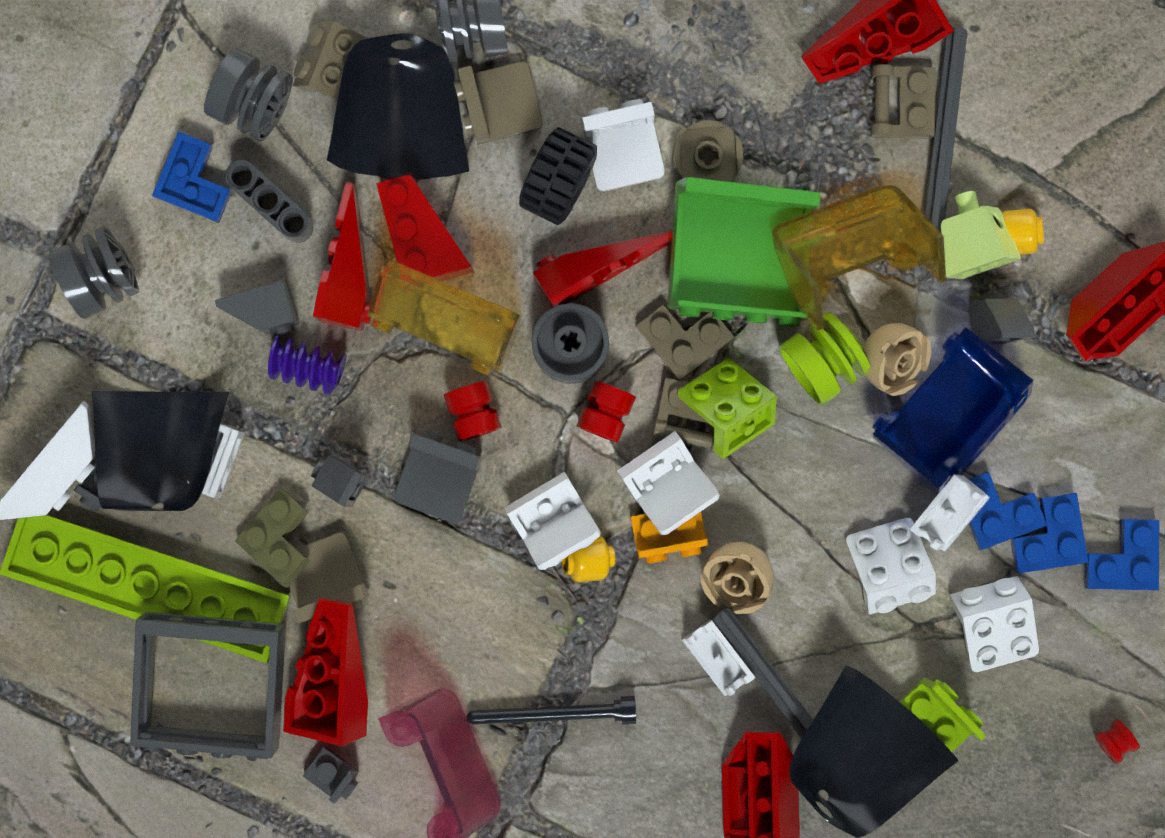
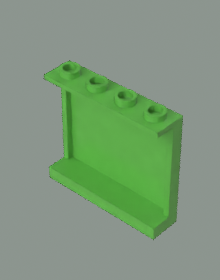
M685 177L677 181L675 184L667 308L678 309V315L686 317H700V312L713 313L712 319L733 320L734 315L746 316V322L767 323V318L779 319L780 326L798 327L800 326V321L813 319V313H805L811 210L820 206L821 192Z

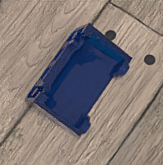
M967 327L960 334L954 332L942 346V349L946 351L943 355V361L898 412L893 411L891 414L884 412L872 426L875 430L872 434L873 438L935 495L941 492L954 475H963L1025 404L1033 388L1034 380Z

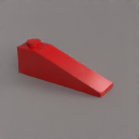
M346 182L335 224V229L340 231L339 238L333 237L332 241L330 240L328 264L331 265L330 271H322L313 317L323 324L363 331L364 325L371 323L374 304L369 303L370 293L357 189L353 183Z

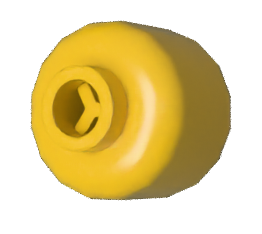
M1033 209L1007 210L1002 212L1006 228L1014 240L1020 255L1033 254L1038 250L1039 244H1044L1043 217L1037 216Z
M599 536L588 547L579 549L563 558L561 561L563 572L565 575H570L571 579L577 583L603 580L608 576L610 567L615 565L613 546H608L605 539Z

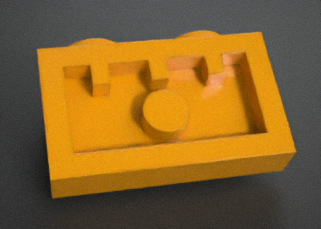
M701 512L667 535L660 534L646 514L630 516L638 558H646V564L666 561V553L680 551L681 557L702 554L701 547L708 546Z

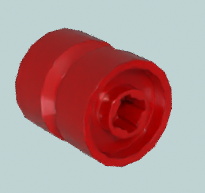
M594 380L587 398L590 402V407L583 408L576 427L618 443L625 427L622 418L630 414L636 396Z
M487 381L470 384L444 394L449 414L456 415L457 418L453 422L458 442L483 436L502 428L497 410L489 406L493 398Z

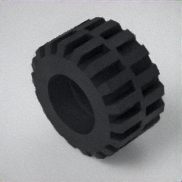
M561 127L553 130L540 148L520 192L519 206L557 226L565 221L579 198L597 157V145Z

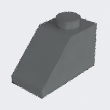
M283 280L215 300L216 307L265 334L271 333L272 337L289 334L292 332V326L299 325L289 286Z
M1003 293L982 294V300L969 303L972 345L1007 344L1035 337V329L1017 298L1004 299Z
M328 455L326 460L321 458L314 467L311 477L315 480L311 486L344 507H353L370 476L338 458Z

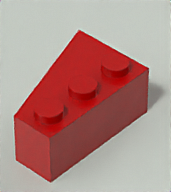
M410 174L376 183L402 283L406 290L474 273L462 251Z

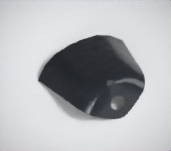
M410 33L362 39L356 43L347 55L342 72L327 161L338 168L354 173L398 178L410 174L415 179L449 177L469 172L458 97L454 85L455 80L452 66L445 50L427 39ZM399 40L411 41L414 44L408 49H396L391 46L393 42ZM388 58H398L400 60L398 64L390 65Z
M91 391L97 490L101 507L103 509L123 511H184L193 507L199 500L208 477L229 392ZM157 503L164 505L163 508H152Z
M846 665L796 748L790 763L789 775L792 784L827 822L859 838L868 835L883 825L941 774L957 763L958 759L921 720L873 680ZM820 790L828 793V801L819 795ZM816 802H819L824 807H826L828 811L832 814L833 818L826 815L819 808Z

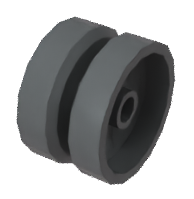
M575 303L557 305L545 312L535 324L531 339L534 359L541 371L552 380L568 385L583 383L597 375L606 362L610 345L608 329L601 317L590 308ZM574 339L578 344L577 349L572 348L571 352L565 350V341Z

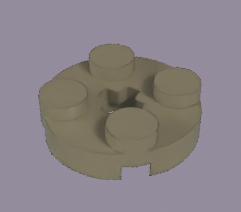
M713 120L699 121L689 126L678 138L673 151L674 168L681 179L693 177L733 182L743 163V147L740 139L730 129L726 128V125ZM706 147H710L711 152L718 155V159H714L712 165H705V162L698 158V155L703 154Z

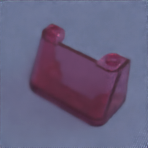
M445 688L435 689L388 709L378 718L386 738L393 745L404 747L420 741L444 799V810L434 815L427 825L428 838H467L496 818L501 806L500 796L461 703L453 691Z

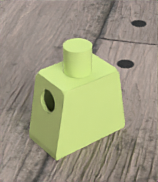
M968 191L955 196L959 214L944 219L941 223L944 270L947 278L964 279L1021 259L1018 248L1006 228L1003 214L999 208L991 206L979 207L975 191Z

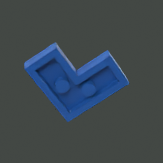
M178 131L152 196L220 223L232 191L201 178L213 146Z
M989 472L969 478L973 484L990 497L969 523L978 550H984L1047 526L1035 493H1029L1001 504Z
M1077 493L1039 498L1040 508L1047 524L1044 527L1045 533L1010 539L1016 573L1089 563Z
M1120 519V554L1087 553L1089 563H1085V589L1159 591V520Z

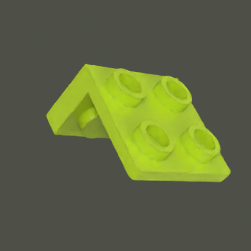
M730 358L725 359L678 390V398L714 427V452L722 459H725L775 425L777 396Z
M924 677L899 700L951 752L970 735L980 741L986 737L980 730L984 723L969 708L966 709L963 705L959 707L955 703L959 698L958 695L945 682L942 683L938 679L932 681Z

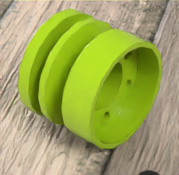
M826 312L820 316L823 328L816 322L808 325L814 340L810 343L804 336L797 333L778 347L791 373L806 393L819 406L825 405L841 393L836 376L839 375L843 380L852 385L857 382L854 371L860 376H865L871 367L856 336L831 312Z

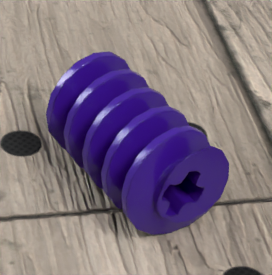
M277 335L269 353L268 375L270 379L275 380L282 373V381L286 384L290 383L295 377L297 387H304L309 380L311 391H317L323 385L324 394L330 395L339 385L347 355L343 353L338 362L334 361V350L330 349L327 355L322 358L320 346H316L312 353L308 354L306 342H303L298 350H294L293 339L291 338L288 339L283 347L280 346V336Z

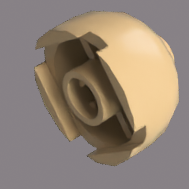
M902 323L882 325L867 338L863 346V352L871 366L865 376L872 385L889 395L905 394L918 383L914 378L918 375L920 369L926 372L932 353L930 340L921 331Z
M742 541L730 542L717 548L706 562L701 575L704 593L712 603L718 607L721 604L732 608L731 612L735 614H748L761 609L772 592L774 571L768 556L755 545Z

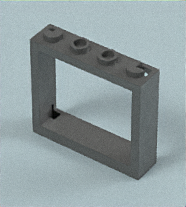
M145 612L136 619L130 745L150 748L149 752L161 751L163 748L175 749L181 755L208 752L212 753L211 755L215 758H230L233 755L247 756V759L250 761H256L257 758H272L279 748L286 624ZM155 636L270 646L266 735L258 736L151 726Z

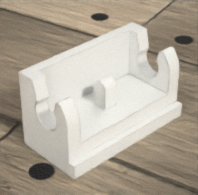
M220 424L208 477L202 494L221 499L245 435L244 432Z
M954 475L909 530L916 536L927 539L931 543L930 547L946 552L990 497L964 475Z
M708 619L682 639L724 696L733 695L744 683L748 684L755 678L711 619Z

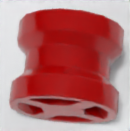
M1119 719L1111 723V728L1108 731L1099 732L1094 736L1104 753L1116 765L1123 761V756L1129 751L1135 752L1140 748L1134 735Z

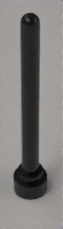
M621 696V700H614V704L472 710L467 714V721L475 725L615 718V722L622 721V725L636 724L635 696Z

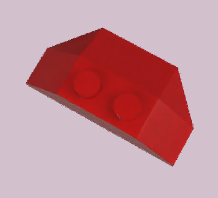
M1165 241L1122 253L1071 300L1066 336L1081 359L1089 361L1118 356L1165 313Z
M745 732L740 738L741 740L722 763L724 837L800 838L799 791L792 784L789 775L790 763L793 757L781 733Z

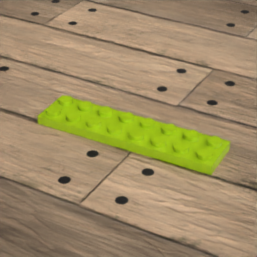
M48 514L17 519L0 569V575L135 620L145 612L282 624L291 598L289 594ZM198 640L264 663H268L270 660V646Z

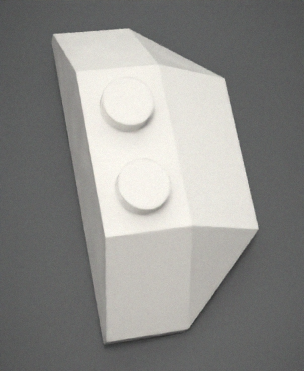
M83 401L1 499L0 520L46 515L52 507L59 511L72 495L67 491L75 480L82 483L95 468L90 464L95 456L90 407L86 402Z

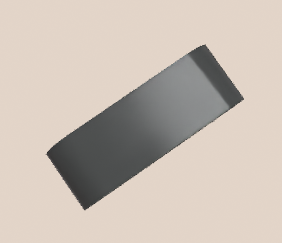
M237 160L228 166L225 174L228 185L282 235L295 243L305 242L311 237L314 226L310 217L253 164L246 160ZM242 171H251L252 180L246 186H237L236 179L238 174ZM268 194H276L278 197L276 206L270 210L263 209V198ZM294 217L303 218L304 226L302 230L297 233H289L287 229L289 221Z

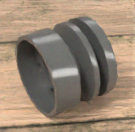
M437 0L435 13L440 42L448 55L450 63L459 62L457 46L464 45L467 61L472 60L473 43L478 42L481 43L486 57L509 54L500 0H456V3L450 4L449 0Z
M236 48L226 55L210 83L204 103V113L225 125L232 124L238 118L237 129L243 134L250 132L252 138L261 142L272 132L285 111L292 88L293 77L285 71L277 73L276 67L271 64L265 66L259 72V59Z
M105 226L96 229L95 236L97 242L89 234L82 237L84 254L74 244L68 243L50 252L48 255L50 266L62 292L75 312L83 319H87L106 309L103 293L105 291L118 303L123 301L124 298L122 289L129 296L139 293L138 282L134 274L135 270L127 252Z

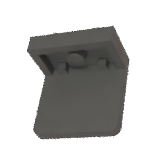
M423 430L421 436L412 434L408 445L411 450L394 495L395 501L450 522L460 521L482 461L481 457L475 455L477 448L460 442H456L455 448L441 443L443 436Z

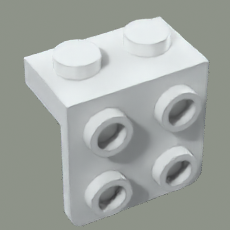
M642 99L631 100L623 103L621 109L609 111L608 107L596 108L588 111V116L582 117L585 140L597 145V157L592 170L596 187L599 191L614 190L661 179L664 176V165L653 123L655 115L652 102L643 103Z
M676 431L617 470L635 500L662 535H667L717 501L720 496L716 487L694 461Z
M565 472L504 507L539 570L556 566L563 558L591 545L601 534Z
M903 518L850 534L846 538V545L863 586L864 604L869 615L877 612L887 613L894 610L897 606L910 602L920 603L936 595V574L921 538L909 530L914 525V521L911 518Z
M1018 576L1002 578L993 583L966 588L963 591L950 594L952 607L963 625L968 661L972 671L988 670L1031 658L1039 653L1032 598Z

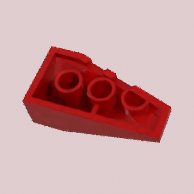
M861 0L803 53L801 57L817 82L821 84L859 72L861 67L878 61L884 64L893 61L892 57L911 51L912 54L924 51L954 32V29L936 0Z
M672 231L567 253L558 258H555L552 254L536 264L537 270L532 272L533 277L552 308L557 305L569 304L672 243Z
M321 598L318 600L306 635L308 643L304 655L298 658L295 667L298 672L294 684L288 687L285 696L283 732L343 746L367 735L368 697L353 604Z

